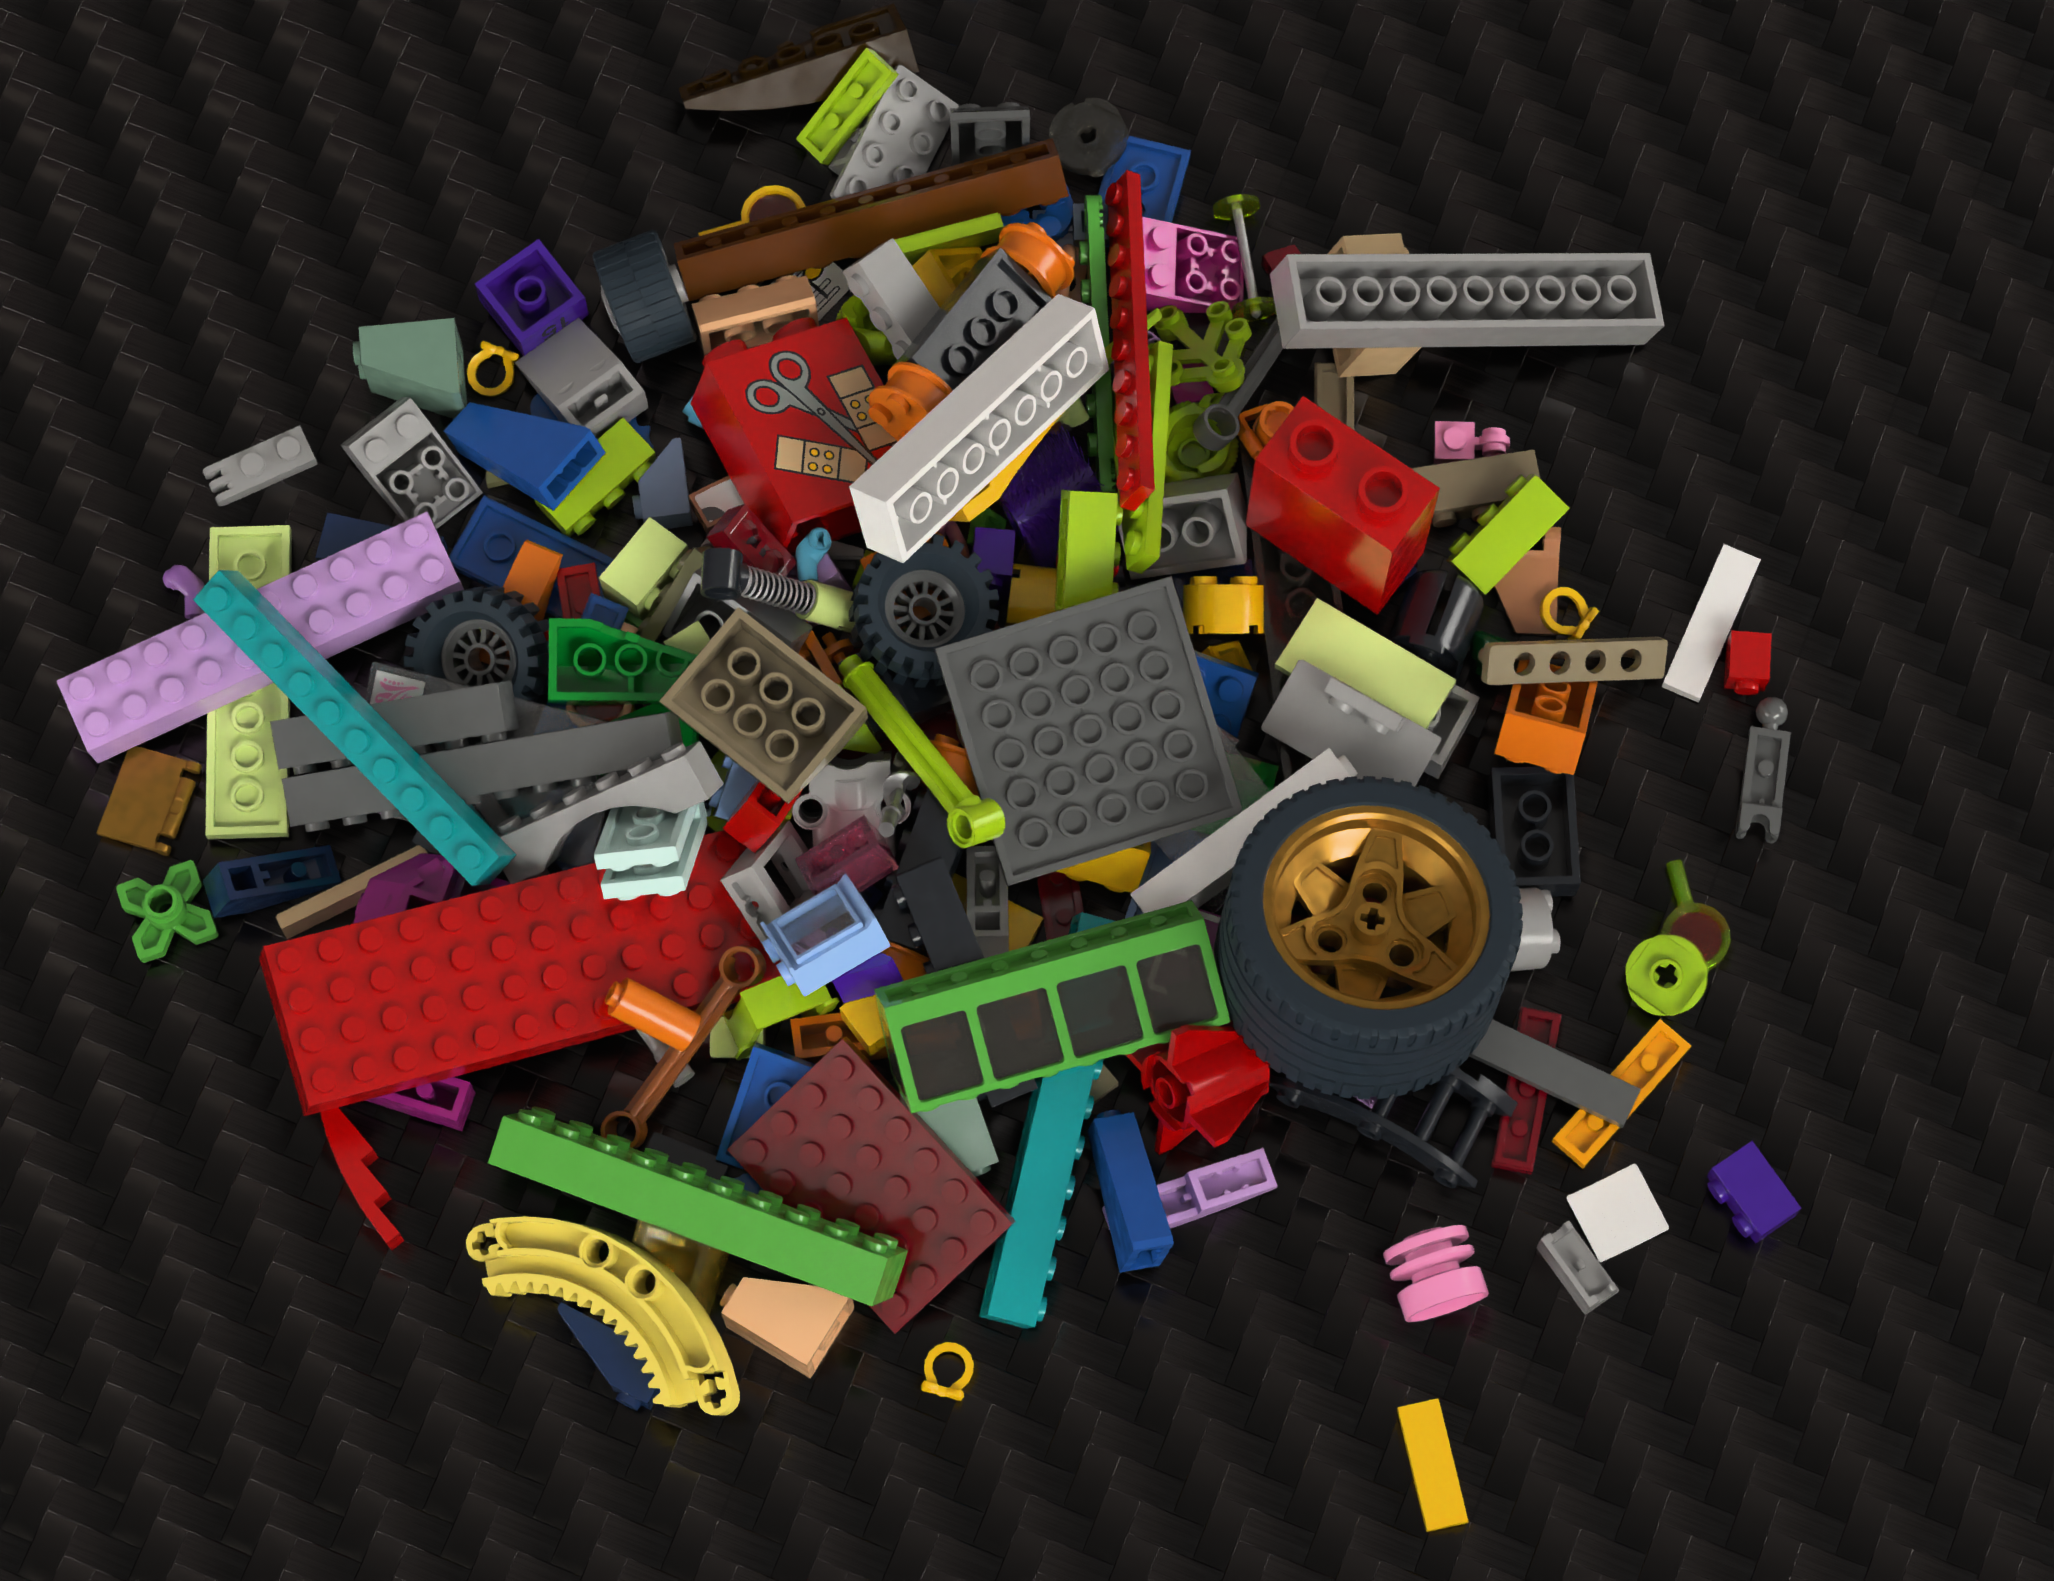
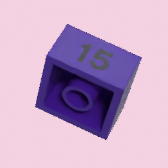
M539 239L475 283L480 302L522 356H525L578 317L583 320L589 315L584 295Z

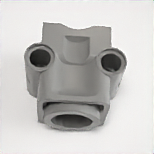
M892 750L879 751L876 754L867 753L855 759L835 756L803 789L793 804L792 815L800 827L812 830L814 862L823 863L824 867L830 869H862L886 865L889 863V859L896 857V828L894 834L890 837H884L878 831L882 818L881 811L887 806L883 802V783L886 777L892 774ZM905 790L902 807L906 814L901 817L897 824L905 821L910 814L913 795L911 790ZM807 799H815L822 805V809L815 813L808 812L802 806V802Z

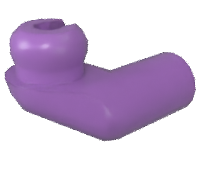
M174 565L166 570L163 574L165 586L178 590L185 596V618L193 619L205 613L193 600L205 586L203 581L188 567L183 565Z

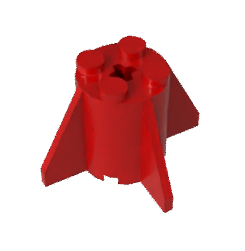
M1230 1020V1023L1220 1026L1184 1025L1171 1031L1170 1043H1157L1126 1055L1141 1071L1143 1090L1150 1087L1155 1099L1149 1102V1105L1159 1119L1155 1151L1159 1155L1173 1149L1196 1129L1214 1148L1228 1142L1260 1097L1269 1092L1270 1063L1267 1061L1263 1062L1256 1056V1051L1254 1049L1251 1050L1243 1042L1244 1037L1237 1034L1233 1028L1232 1020Z

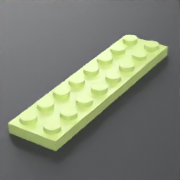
M290 525L210 527L209 581L218 570L239 571L258 589L291 574L292 529ZM275 683L207 713L205 835L208 839L289 837V817L282 779L290 777V768L278 770L270 721L290 718V699Z

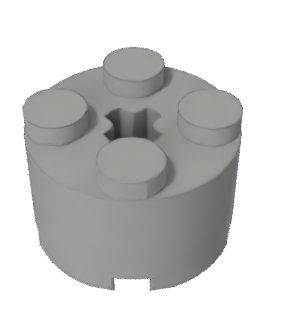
M1536 887L1519 888L1521 894L1519 903L1522 904L1523 916L1521 918L1523 928L1520 936L1519 950L1511 971L1541 969L1548 964L1551 954L1558 953L1560 950V935L1556 929H1553L1551 917L1553 909L1552 895L1549 890H1540Z

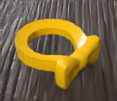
M482 341L480 348L483 350L473 356L468 364V382L473 390L482 396H500L509 390L514 381V362L520 359V355L506 350L502 346ZM493 354L502 356L506 370L504 381L498 387L484 388L477 381L476 371L478 366Z
M1559 587L1549 591L1543 597L1540 604V617L1545 627L1557 635H1568V640L1581 639L1599 612L1596 607L1588 609L1584 598L1577 591L1569 587ZM1566 596L1576 604L1578 614L1581 617L1577 626H1562L1552 619L1550 605L1556 597Z
M945 1342L936 1345L929 1351L925 1359L924 1373L926 1380L922 1382L921 1390L937 1394L940 1397H949L962 1401L964 1398L962 1389L969 1384L973 1376L974 1363L971 1354L965 1347L957 1343ZM944 1352H954L960 1355L965 1363L963 1376L949 1388L937 1384V1379L932 1369L935 1358Z

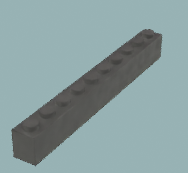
M670 711L419 755L470 805L480 803V795L494 792L495 800L520 796L518 788L532 786L533 793L535 794L557 790L558 781L571 779L572 787L594 784L596 782L595 775L616 771L618 776L628 773L627 768L635 762L646 757H650L652 762L662 758L661 753L664 750L683 742L679 718ZM356 766L282 779L290 827L305 824L306 832L330 828L329 820L342 818L344 826L367 822V814L380 812L381 819L403 816Z

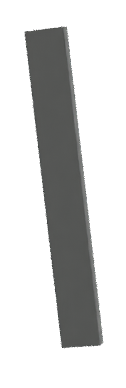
M1335 973L1330 974L1326 982L1336 988ZM1410 985L1400 989L1385 986L1380 998L1401 995L1413 990ZM1493 1019L1485 1036L1480 1040L1478 1047L1473 1053H1469V1057L1622 1129L1641 1090Z

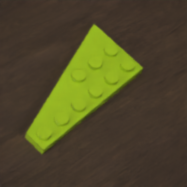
M1160 340L1148 350L1155 490L1135 511L1123 508L1122 518L1127 570L1139 574L1146 571L1160 558L1173 344ZM1111 386L1114 434L1113 453L1117 479L1119 474L1118 457L1115 454V447L1117 443V424L1114 423L1116 397L1115 392L1113 391V388Z

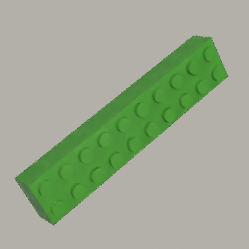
M533 1106L531 1110L519 1109L518 1113L505 1115L502 1118L488 1164L869 1306H874L893 1298L908 1253L907 1249L897 1246L898 1240L894 1237L882 1233H875L874 1237L858 1232L860 1226L851 1221L839 1218L836 1219L835 1223L820 1218L822 1212L813 1207L798 1204L797 1208L782 1204L783 1197L764 1190H759L758 1194L744 1190L745 1183L727 1176H721V1179L717 1180L707 1176V1169L689 1162H683L682 1166L668 1161L669 1155L651 1148H645L644 1152L630 1147L631 1141L613 1134H608L606 1138L592 1133V1126L570 1120L569 1124L555 1120L556 1113L541 1107Z

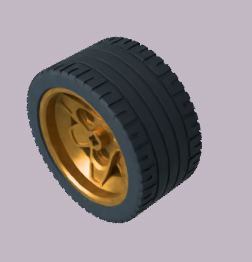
M1356 776L1345 777L1341 781L1333 779L1326 781V784L1323 785L1318 783L1309 786L1308 790L1302 789L1294 793L1291 799H1284L1278 803L1276 809L1272 808L1266 813L1264 819L1260 820L1253 828L1252 833L1247 836L1243 848L1240 849L1214 943V959L1229 1017L1233 1021V1028L1237 1034L1244 1037L1243 1042L1251 1050L1254 1049L1256 1051V1056L1263 1062L1267 1061L1270 1063V1067L1276 1072H1283L1286 1074V1078L1295 1083L1299 1081L1303 1083L1304 1087L1314 1090V1088L1321 1090V1093L1328 1095L1335 1093L1339 1094V1097L1344 1098L1358 1096V1099H1370V1097L1374 1096L1377 1099L1389 1098V1095L1392 1094L1400 1096L1407 1094L1410 1090L1415 1092L1423 1089L1426 1084L1432 1085L1439 1081L1441 1076L1449 1075L1455 1070L1456 1065L1460 1066L1468 1059L1469 1053L1474 1052L1480 1040L1485 1036L1495 1014L1521 942L1523 909L1522 904L1519 903L1521 899L1520 890L1515 885L1517 879L1514 871L1509 868L1510 862L1505 854L1501 853L1500 845L1495 839H1491V833L1483 825L1480 826L1477 823L1478 820L1473 815L1462 811L1463 807L1455 802L1450 803L1447 801V797L1439 793L1433 794L1429 792L1430 789L1420 785L1415 787L1412 786L1411 782L1403 780L1395 782L1394 778L1382 777V779H1375V776H1363V779H1357ZM1348 877L1351 878V880L1349 883H1347L1342 878ZM1369 897L1377 899L1381 904L1376 902H1367L1364 898ZM1297 900H1299L1310 917L1291 925L1292 909ZM1442 930L1445 944L1444 953L1428 940ZM1320 946H1331L1336 952H1326ZM1400 959L1407 964V966H1397L1391 960ZM1308 965L1320 974L1335 973L1336 988L1328 985L1316 976ZM1410 985L1413 990L1401 995L1380 998L1385 986L1400 989Z

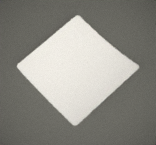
M1635 1163L1567 1196V1201L1599 1262L1627 1251L1669 1229V1225Z

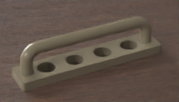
M1661 637L1488 642L1480 649L1478 660L1483 664L1481 680L1488 685L1661 679L1665 673L1668 642ZM1621 657L1635 659L1629 668L1622 669ZM1586 658H1600L1599 664L1594 669L1587 670L1585 667ZM1551 659H1565L1563 666L1559 670L1551 671ZM1516 660H1529V664L1524 671L1516 673L1514 670V662Z

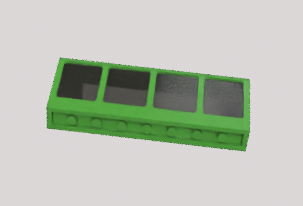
M1192 900L874 989L891 1074L911 1114L919 1111H932L940 1105L957 1100H971L979 1094L999 1088H1013L1020 1082L1034 1078L1051 1077L1059 1071L1073 1067L1090 1066L1101 1059L1115 1055L1132 1054L1140 1048L1157 1043H1170L1171 1031L1184 1025L1220 1026L1230 1023L1205 921Z

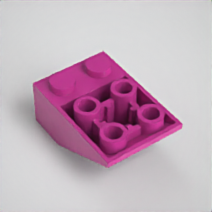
M1142 217L1147 311L1152 312L1157 307L1160 309L1167 305H1173L1177 309L1182 310L1183 313H1206L1207 308L1211 304L1225 301L1228 303L1232 314L1240 315L1243 313L1244 272L1236 236Z

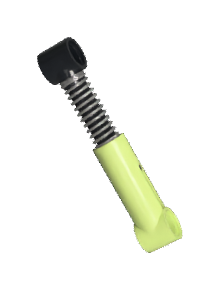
M711 548L702 553L700 592L702 596L714 600H733L743 596L750 600L760 601L774 607L777 606L790 610L791 612L794 611L800 619L851 633L855 622H849V610L853 604V601H850L853 594L852 591L815 580H794L787 576L748 566L743 561V554L735 549Z

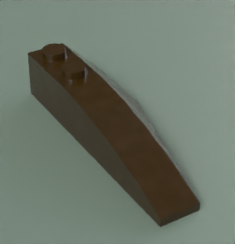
M894 3L816 28L809 32L811 39L794 45L791 40L777 45L778 52L768 58L754 55L742 60L738 70L733 73L728 69H721L680 87L679 92L685 109L721 111L761 110L819 102L828 98L866 48L874 50L893 69L895 66L903 65L913 73L919 72L907 29Z

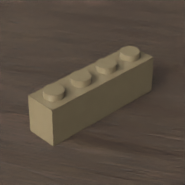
M1535 450L1411 468L1440 488L1431 522L1437 528L1451 526L1460 519L1472 518L1473 521H1476L1491 504L1494 503L1498 507L1508 497L1504 492L1505 489L1519 475L1526 478L1529 474H1536L1540 478Z

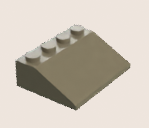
M739 607L659 701L787 804L846 746L868 719L867 708Z

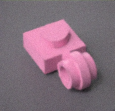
M1435 421L1434 464L1475 459V450H1482V455L1488 457L1506 454V450L1510 448V438L1506 435L1505 429L1497 427L1486 428L1482 431V436L1475 437V422Z

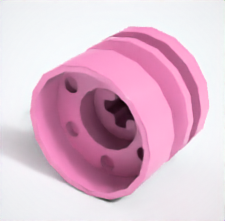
M1453 1225L1420 1231L1408 1236L1402 1242L1393 1245L1383 1253L1386 1264L1400 1265L1390 1272L1391 1280H1412L1413 1283L1397 1294L1405 1321L1417 1322L1442 1316L1472 1305L1489 1294L1480 1267L1469 1266L1460 1268L1459 1263L1471 1257L1475 1252L1472 1245H1459L1469 1237L1466 1226Z

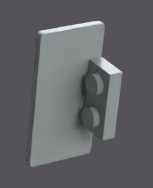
M903 65L895 66L894 70L899 75L833 158L828 167L839 175L830 193L831 198H839L925 174L950 127V108H958V104Z
M1305 660L1297 662L1261 726L1262 731L1312 759L1328 748L1331 749L1337 758L1344 754L1357 771V779H1363V776H1375V779H1382V777L1394 778L1395 782L1403 780L1411 782L1412 786L1417 785L1441 742L1440 736Z

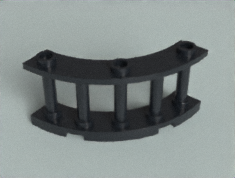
M1456 1065L1453 1072L1447 1076H1441V1079L1436 1082L1438 1086L1412 1134L1386 1119L1397 1098L1394 1094L1389 1095V1098L1377 1099L1372 1110L1369 1111L1343 1099L1344 1097H1339V1094L1321 1093L1320 1089L1314 1088L1312 1090L1304 1087L1303 1083L1299 1081L1295 1083L1287 1078L1270 1075L1269 1085L1278 1092L1277 1099L1287 1106L1298 1108L1299 1105L1327 1113L1357 1126V1130L1370 1139L1378 1141L1381 1138L1422 1163L1435 1173L1433 1177L1436 1181L1450 1188H1456L1457 1185L1475 1188L1478 1180L1462 1168L1472 1145L1487 1117H1492L1493 1114L1511 1117L1518 1104L1505 1091L1482 1074L1478 1075L1475 1080L1458 1069L1459 1066ZM1457 1092L1471 1102L1470 1108L1472 1111L1447 1157L1428 1144L1427 1141L1452 1093Z

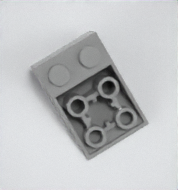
M579 317L515 362V365L559 421L587 427L592 431L596 439H599L622 417L629 422L649 408L643 388L615 354Z
M401 397L340 445L363 476L403 522L428 512L437 529L483 493L411 398Z

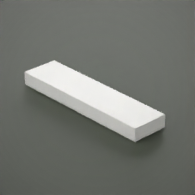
M1726 544L1723 545L1662 684L1663 688L1699 703L1761 559Z

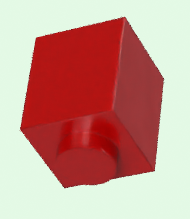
M1731 630L1726 642L1724 688L1734 689V692L1740 695H1755L1759 691L1765 690L1770 680L1772 633Z

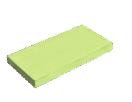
M1318 598L1275 663L1277 670L1290 676L1297 662L1305 660L1425 729H1428L1456 684L1455 678Z

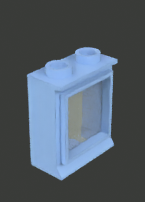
M846 873L837 884L832 885L774 919L771 923L765 925L764 921L760 923L768 937L761 942L773 963L779 960L782 961L776 964V967L787 986L789 987L796 983L804 997L891 946L876 917Z

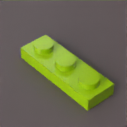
M866 48L796 137V140L821 164L829 165L899 74L874 50Z

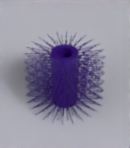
M1062 436L1061 438L1064 443L1061 441L1062 445L1060 444L1059 448L1055 444L1054 454L1046 443L1050 452L1047 448V452L1045 451L1044 455L1040 451V462L1035 455V459L1031 455L1030 464L1027 466L1024 462L1025 470L1021 466L1020 472L1018 470L1015 474L1016 476L1009 483L1010 485L1006 487L1007 489L1004 490L1005 492L999 498L1002 502L1003 514L1006 515L1010 523L1009 525L1016 532V539L1018 535L1022 546L1023 539L1028 554L1029 551L1031 555L1033 553L1038 564V556L1041 561L1042 558L1045 561L1044 552L1046 555L1048 553L1051 557L1050 551L1055 559L1052 551L1053 549L1055 552L1056 549L1058 551L1061 490L1103 492L1100 487L1102 484L1098 482L1095 476L1097 472L1093 473L1089 466V458L1087 464L1084 460L1083 452V459L1081 458L1077 445L1075 448L1072 442V445L1068 447Z

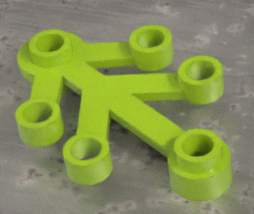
M1218 301L1207 308L1206 314L1210 324L1204 340L1189 328L1182 310L1177 309L1173 305H1167L1159 309L1163 317L1154 326L1160 339L1163 341L1178 340L1187 348L1173 350L1171 386H1176L1180 383L1208 381L1209 385L1214 387L1216 391L1227 393L1236 390L1243 384L1245 366L1239 358L1244 344L1251 337L1252 332L1246 319H1233V314L1227 302ZM1225 331L1229 342L1221 357L1216 352ZM1155 343L1149 344V345H1148V350H1149ZM1203 363L1205 366L1183 369L1182 364Z

